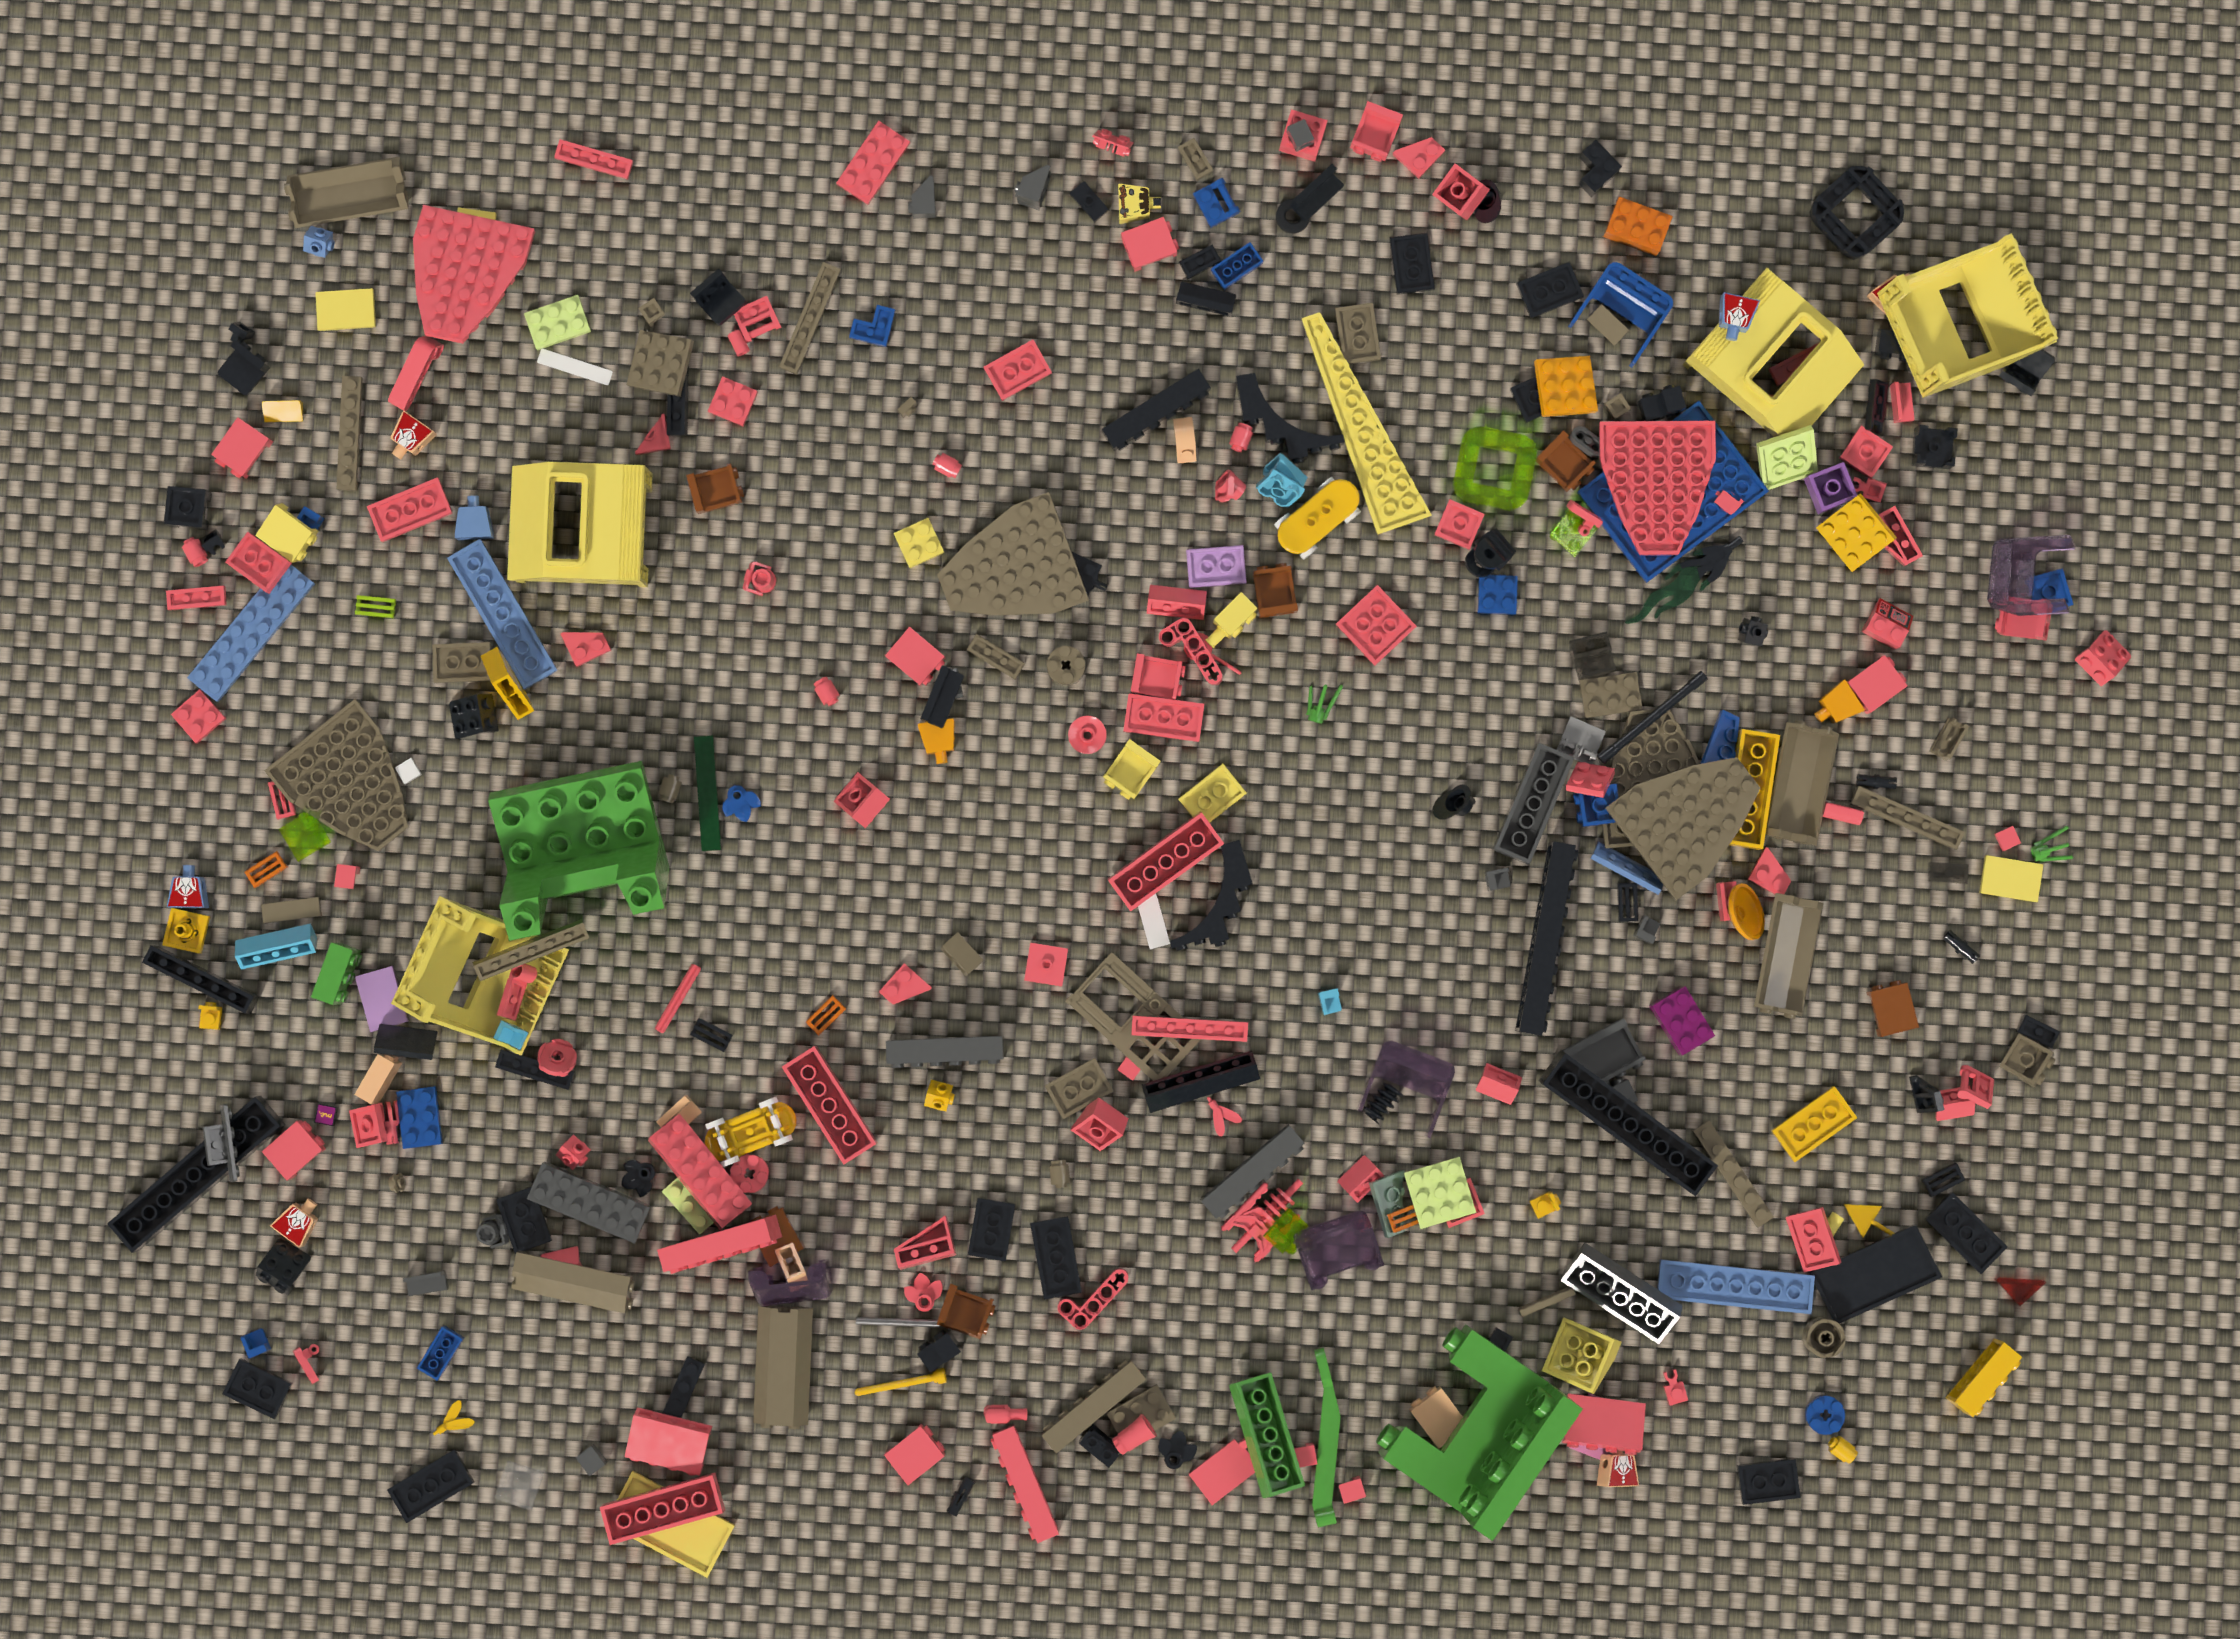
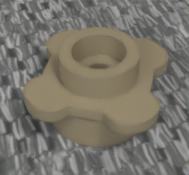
M398 1173V1175L393 1174L389 1177L388 1184L391 1191L398 1193L399 1191L404 1192L406 1182L402 1173Z

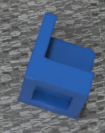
M305 506L297 517L311 529L316 528L317 530L325 519Z
M263 1328L240 1337L248 1358L271 1350Z

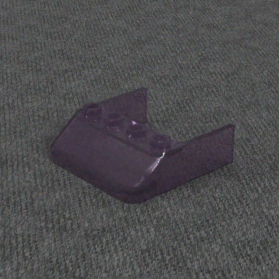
M2071 535L1997 540L1992 547L1987 595L1989 605L1993 609L2018 616L2069 613L2070 609L2065 598L2032 600L2036 555L2043 551L2075 550L2076 546Z
M1387 1041L1382 1045L1356 1110L1362 1112L1374 1078H1383L1436 1100L1437 1104L1425 1134L1426 1137L1431 1138L1455 1074L1454 1066L1447 1061L1400 1043Z

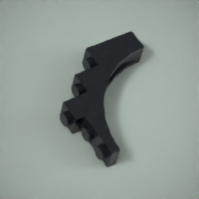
M1255 373L1236 376L1235 380L1243 423L1253 426L1262 421L1266 443L1277 445L1281 444L1282 440H1285L1287 456L1293 464L1304 463V460L1308 458V451L1314 454L1322 452V449L1325 448L1330 450L1341 449V446L1344 445V435L1326 436L1312 434L1300 430L1282 419L1265 400Z
M1240 840L1221 846L1223 880L1215 905L1196 928L1179 938L1169 941L1172 949L1176 948V951L1186 949L1187 944L1194 942L1195 946L1206 943V938H1209L1210 945L1215 944V947L1225 945L1226 940H1229L1223 917L1226 916L1227 920L1238 917L1237 913L1241 912L1235 889L1242 892L1250 889L1249 885L1253 884Z

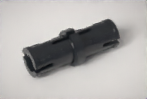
M1857 774L1856 779H1864V781H1856V786H1870L1873 789H1878L1879 787L1896 789L1897 784H1889V782H1897V777H1883L1880 774H1874V776Z
M1949 930L1945 934L1946 936L1942 938L1955 949L1957 954L1963 955L1971 964L1975 963L1978 960L1977 958L1980 957V954L1973 950L1966 940L1960 939L1952 930Z
M967 1476L964 1477L958 1491H955L953 1494L954 1498L946 1510L948 1513L957 1517L964 1502L968 1501V1495L976 1483L973 1479ZM966 1489L965 1492L963 1493V1495H962V1497H961L959 1503L957 1504V1501H958L959 1497L961 1496L963 1490Z

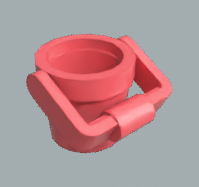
M1229 469L1226 470L1219 480L1216 481L1215 500L1222 503L1230 499L1238 500L1244 493L1246 484Z
M751 562L744 576L743 589L759 596H763V593L771 592L776 586V577L771 571V567L758 562ZM755 565L762 567L761 569H758L755 572L753 571ZM750 582L752 583V586L754 587L755 590H752V589H749V588H748Z

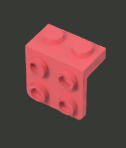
M2104 630L2090 647L2077 655L2074 660L2100 686H2103L2121 671L2131 659V654L2113 635Z

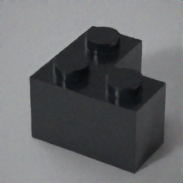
M1594 140L1579 157L1590 169L1581 179L1579 185L1592 198L1622 168L1616 159L1597 140Z
M1674 384L1663 387V390L1657 395H1653V393L1642 395V399L1638 401L1643 421H1657L1679 415L1687 408L1681 386L1675 387Z
M944 1329L934 1335V1340L931 1343L926 1341L918 1347L920 1351H918L917 1355L930 1373L962 1351L963 1347L950 1330L946 1332Z

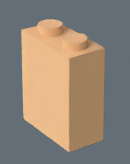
M377 1054L354 1095L370 1104L380 1103L402 1065V1062L398 1060L399 1057Z
M1434 1386L1426 1392L1427 1396L1422 1400L1418 1398L1412 1402V1407L1409 1410L1437 1448L1440 1449L1463 1416L1440 1386L1438 1388Z

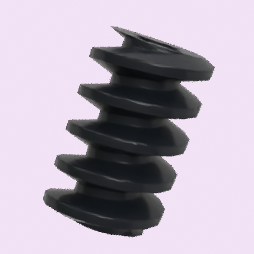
M1382 1083L1385 1090L1377 1089L1380 1096L1373 1094L1372 1097L1375 1102L1367 1101L1370 1108L1362 1107L1365 1114L1378 1125L1377 1119L1384 1121L1382 1113L1389 1115L1387 1107L1394 1109L1392 1101L1399 1103L1397 1095L1404 1097L1391 1084Z

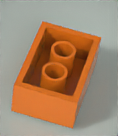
M1618 197L1603 237L1657 256L1673 216Z

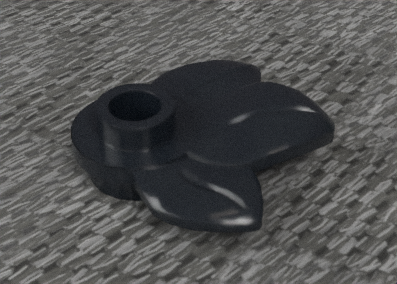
M637 1160L627 1161L623 1164L628 1173L622 1178V1187L626 1189L636 1188L639 1197L647 1195L652 1189L651 1180L656 1174L654 1166L650 1163L641 1164ZM643 1170L648 1172L647 1176L644 1175Z
M1182 1431L1174 1433L1170 1440L1160 1438L1158 1445L1159 1452L1164 1456V1462L1170 1469H1178L1182 1466L1183 1462L1191 1461L1197 1452V1445L1187 1444L1186 1437ZM1171 1456H1176L1178 1460L1171 1462L1170 1458Z

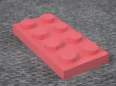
M878 121L836 184L869 205L910 145V141Z
M438 477L367 506L381 542L453 514Z
M1128 694L1123 732L1199 742L1204 704Z

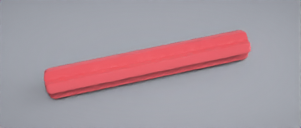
M691 964L655 1026V1029L660 1033L665 1032L701 970L699 966Z

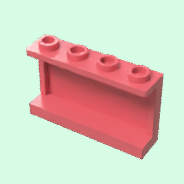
M1576 1394L1567 1395L1583 1408L1562 1439V1443H1566L1567 1447L1578 1448L1579 1445L1586 1446L1588 1450L1605 1448L1606 1452L1617 1453V1450L1625 1451L1627 1455H1637V1453L1642 1451L1646 1403Z
M637 1407L633 1415L624 1457L630 1458L632 1461L647 1462L652 1466L666 1467L671 1471L678 1470L686 1472L691 1476H700L713 1426Z

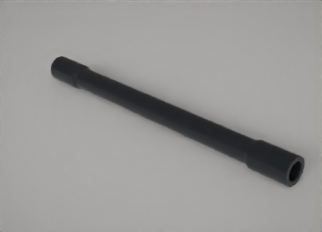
M1702 671L1698 672L1682 688L1616 742L1597 755L1598 759L1603 764L1607 763L1623 747L1689 693L1708 680L1707 676Z

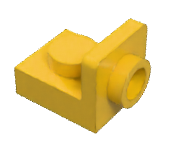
M205 1002V1005H199L198 1009H201L199 1028L220 1030L222 1007L216 1006V1002Z
M1551 1191L1529 1201L1538 1219L1560 1210L1559 1205L1561 1201L1558 1195H1553Z

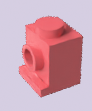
M1725 490L1721 493L1717 491L1716 495L1718 497L1714 501L1729 515L1735 513L1744 502L1742 499L1738 502Z

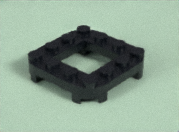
M1852 166L1847 169L1846 172L1814 200L1809 211L1813 223L1844 256L1852 260L1869 254L1904 220V203L1887 189L1874 175V170L1869 166ZM1857 187L1883 214L1858 238L1831 211Z

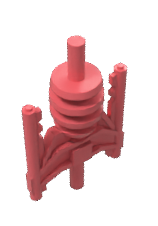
M1297 1178L1285 1192L1278 1187L1276 1190L1279 1194L1277 1196L1273 1193L1269 1194L1273 1201L1269 1203L1265 1199L1264 1203L1267 1207L1263 1210L1258 1205L1252 1207L1256 1200L1261 1198V1194H1265L1268 1191V1184L1263 1182L1221 1226L1222 1231H1229L1233 1226L1244 1228L1247 1231L1231 1249L1237 1253L1253 1237L1258 1245V1250L1253 1254L1255 1256L1254 1261L1259 1262L1271 1251V1248L1300 1219L1299 1214H1292L1289 1217V1221H1285L1284 1226H1280L1277 1229L1278 1225L1273 1218L1277 1215L1282 1219L1283 1216L1279 1213L1282 1209L1287 1213L1290 1211L1286 1205L1290 1203L1294 1206L1295 1202L1290 1197L1303 1183Z

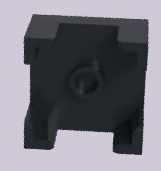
M1918 425L1914 428L1911 466L1951 469L1954 467L1956 457H1952L1953 440L1957 438L1958 428L1948 427L1945 430L1931 429L1928 425Z
M168 486L164 524L175 528L182 526L208 531L209 521L205 519L207 501L211 502L212 493L206 489Z

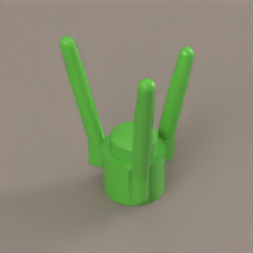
M1327 685L1323 686L1318 706H1313V709V687L1310 686L1306 715H1309L1308 720L1320 724L1323 723V720H1327L1328 714L1338 698L1343 685L1339 686L1326 710L1322 708Z
M2065 826L2041 841L2035 842L2034 846L2030 848L2034 861L2042 863L2073 859L2072 855L2047 857L2052 851L2069 847V843L2048 848L2047 844L2043 845L2063 833L2069 827Z

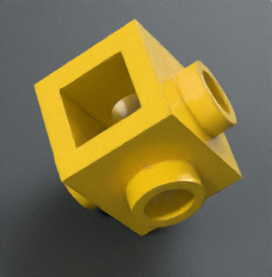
M931 1080L924 1106L946 1112L948 1105H952L954 1101L953 1085Z

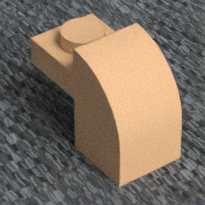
M1192 417L1173 419L1177 462L1197 461Z

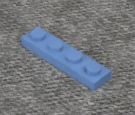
M1600 842L1595 846L1590 859L1659 895L1663 884L1652 870L1611 848L1605 849V845Z

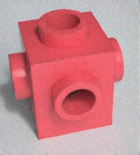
M573 1134L561 1146L556 1156L566 1166L574 1170L578 1165L580 1167L584 1165L588 1160L587 1154L591 1149Z

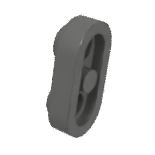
M1583 426L1575 427L1570 433V441L1592 458L1600 457L1599 437Z

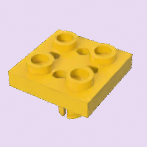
M171 908L162 945L202 954L210 916Z

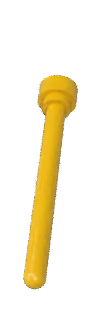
M944 1367L938 1368L936 1371H933V1374L855 1389L854 1393L856 1396L933 1381L934 1383L943 1384L947 1383Z

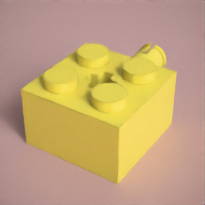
M1241 592L1214 619L1213 624L1217 629L1205 641L1212 648H1215L1224 637L1230 639L1233 636L1236 638L1243 631L1242 626L1245 623L1249 625L1256 618L1257 607Z

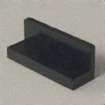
M1333 163L1297 195L1290 205L1305 222L1344 187V184L1334 175L1338 168Z
M1181 282L1176 304L1231 317L1236 294Z
M941 666L920 718L922 721L940 728L944 727L963 681V674L950 670L946 666Z

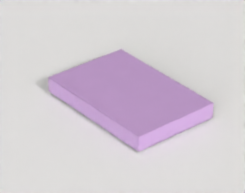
M1243 545L1186 550L1189 588L1246 584Z
M394 966L355 977L370 1032L377 1031L379 1024L395 1026L409 1022L407 1013L391 1004L399 987Z

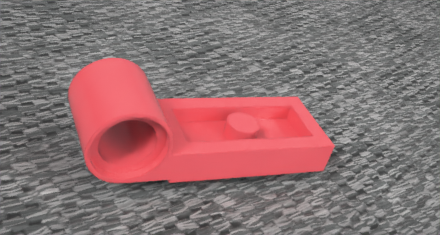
M523 964L511 969L497 1012L498 1016L516 1021L527 983H532L537 977V969L535 967Z

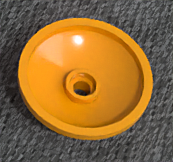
M1747 884L1735 885L1731 889L1728 898L1730 920L1736 930L1746 939H1759L1765 927L1761 902L1754 890Z

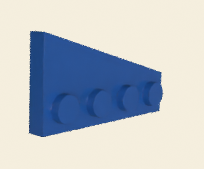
M1725 710L1719 712L1700 764L1735 758V743L1738 738L1740 717Z

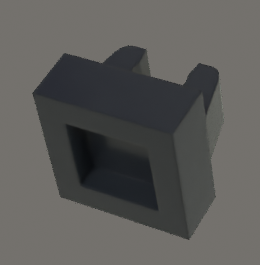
M241 322L231 323L228 329L233 332L230 340L232 342L236 340L240 344L246 339L253 338L255 331Z
M217 529L200 540L201 546L212 555L216 554L215 545H219L222 549L225 548L221 534Z

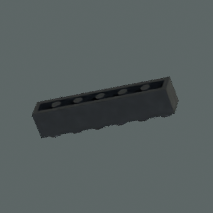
M1198 368L1102 428V433L1113 451L1117 449L1121 451L1129 445V441L1133 439L1137 441L1145 435V431L1149 429L1153 431L1161 425V421L1165 419L1169 421L1177 415V411L1181 409L1185 411L1193 405V401L1198 398L1199 400L1206 398L1211 387Z
M150 945L142 963L245 1014L252 1013L260 997L157 945Z
M1248 1051L1142 1084V1089L1149 1112L1153 1113L1259 1080L1260 1075L1253 1052Z

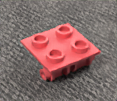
M1107 129L1098 130L1092 136L1094 137L1093 144L1097 148L1105 150L1108 142L1106 151H1109L1111 144H1113L1112 153L1115 152L1116 146H1118L1115 154L1123 157L1125 155L1129 157L1131 151L1129 148L1134 144V142L1130 141L1129 137L1119 135V137L1114 136Z

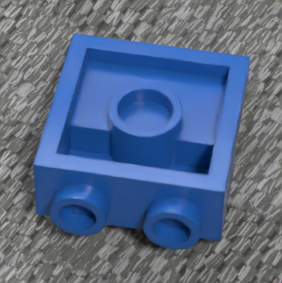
M1617 784L1609 785L1604 798L1574 793V803L1579 805L1576 819L1578 824L1581 823V827L1616 823L1605 808L1618 799Z

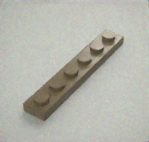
M825 262L822 263L779 368L798 375L841 273V269Z
M342 376L336 489L339 491H357L363 378L360 376Z
M1857 786L1850 802L1851 805L1954 850H1958L1965 833L1860 786Z
M580 919L472 963L479 980L482 981L589 938L583 920Z
M1707 1120L1692 1130L1711 1160L1718 1165L1717 1169L1755 1226L1759 1228L1774 1218L1711 1122Z

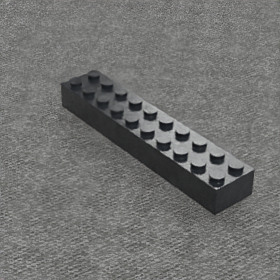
M1556 841L1548 843L1515 1027L1516 1032L1542 1036L1543 1032L1546 1033L1548 1021H1545V1018L1551 1009V1002H1548L1549 995L1554 992L1555 983H1552L1553 975L1556 976L1558 964H1555L1556 957L1560 956L1561 945H1559L1560 937L1563 938L1565 930L1562 922L1568 913V907H1565L1566 900L1570 899L1572 889L1569 888L1570 880L1573 881L1575 869H1572V866L1578 857V850H1575L1576 845Z
M1560 1050L1538 1080L1695 1197L1718 1167L1716 1163L1562 1050Z
M255 1096L236 1112L232 1119H229L230 1127H233L235 1135L232 1138L233 1146H236L237 1149L235 1165L239 1166L286 1125L262 1096ZM203 1141L107 1224L131 1253L138 1252L229 1174L228 1165L223 1163L208 1166L205 1143Z

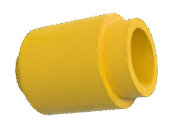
M1834 1436L1828 1442V1451L1842 1462L1850 1464L1858 1454L1855 1446L1841 1436Z

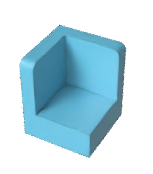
M1338 988L1318 993L1323 1015L1342 1010Z
M501 1020L493 1038L520 1050L529 1032Z

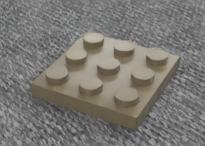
M640 330L626 385L681 397L694 341Z

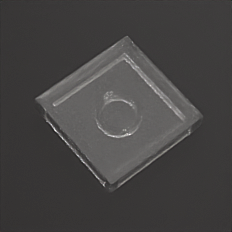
M507 1461L495 1499L532 1510L544 1472Z

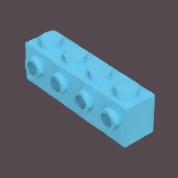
M310 923L235 940V958L242 970L316 953L317 936Z

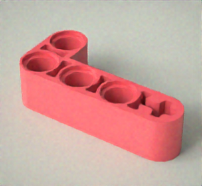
M429 336L419 337L415 341L389 395V403L403 411L409 409L431 362L438 359L444 349L443 344Z
M1181 618L1160 631L1159 640L1166 647H1171L1181 640L1183 641L1209 684L1219 685L1222 682L1223 674L1190 620ZM1182 623L1189 624L1187 632H1180L1179 626ZM1165 633L1173 634L1171 642L1163 641ZM1192 639L1199 640V646L1195 649L1189 646V642ZM1202 655L1209 656V662L1206 665L1199 663V658ZM1211 667L1215 674L1219 673L1217 675L1218 679L1216 681L1214 679L1210 680V672L1208 670L1204 672V669Z
M1123 1268L1113 1270L1081 1306L1071 1298H1062L1058 1303V1312L1074 1328L1079 1330L1085 1329L1127 1284L1129 1278L1127 1271ZM1118 1273L1120 1275L1123 1273L1124 1281L1119 1280L1116 1283L1118 1288L1115 1289L1114 1285L1108 1281L1111 1280L1113 1283L1116 1280L1115 1274ZM1103 1287H1110L1112 1294L1108 1297L1103 1296L1101 1293ZM1069 1302L1072 1305V1309L1069 1312H1064L1061 1309L1062 1303ZM1089 1302H1098L1099 1308L1096 1311L1090 1310L1088 1308ZM1078 1315H1083L1086 1318V1322L1083 1325H1078L1075 1322V1318Z

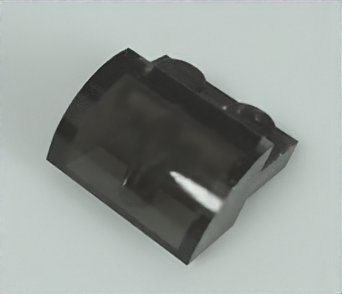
M1607 631L1569 641L1570 656L1578 680L1616 671Z

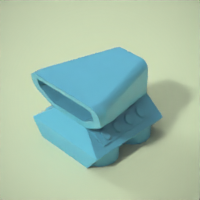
M1279 453L1264 467L1263 475L1265 477L1256 484V488L1261 495L1271 497L1277 505L1288 508L1303 494L1305 490L1304 485L1308 477L1285 455Z

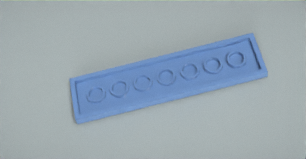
M478 539L447 558L523 689L526 690L558 671L483 541Z
M291 564L270 594L261 588L187 678L212 699L219 702L315 583Z
M1660 1259L1657 1289L1677 1301L1812 1314L1815 1275Z

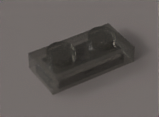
M1928 862L1927 881L1968 884L1969 864Z

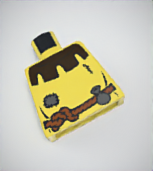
M1118 184L1119 224L1150 218V209L1161 208V197H1149V188Z

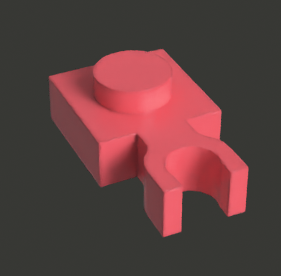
M1854 477L1853 481L1859 483L1858 487H1854L1856 492L1863 491L1864 498L1881 502L1887 483L1868 478L1867 483H1865L1860 478Z
M1672 1369L1674 1373L1672 1378H1668L1667 1372H1663L1664 1378L1669 1383V1385L1663 1387L1670 1406L1688 1401L1683 1381L1677 1382L1678 1375L1676 1369Z

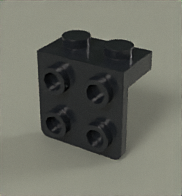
M719 268L690 292L697 304L718 326L726 322L747 303L746 299L728 281Z
M235 340L231 344V347L235 350L220 367L218 375L240 393L247 396L270 367L265 364L267 360L259 353L256 355L251 353L250 350L252 348L244 341L240 344Z
M2041 349L2003 367L1999 377L2004 382L2017 387L2022 393L2032 396L2036 391L2039 381L2055 362V357Z
M476 694L449 703L456 739L480 733L499 731L492 694Z
M280 1238L257 1266L256 1276L262 1283H268L277 1292L285 1293L289 1296L293 1290L294 1282L310 1262L311 1256Z

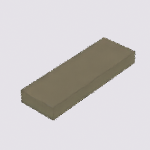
M978 634L974 636L967 648L968 652L1016 680L1025 665L1021 660Z
M320 897L261 904L263 924L322 916Z
M1570 1286L1519 1307L1518 1312L1520 1316L1524 1317L1576 1295L1575 1291Z

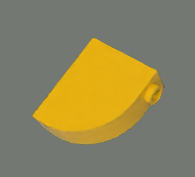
M498 647L481 655L480 657L492 685L517 720L532 713L534 708L526 691Z

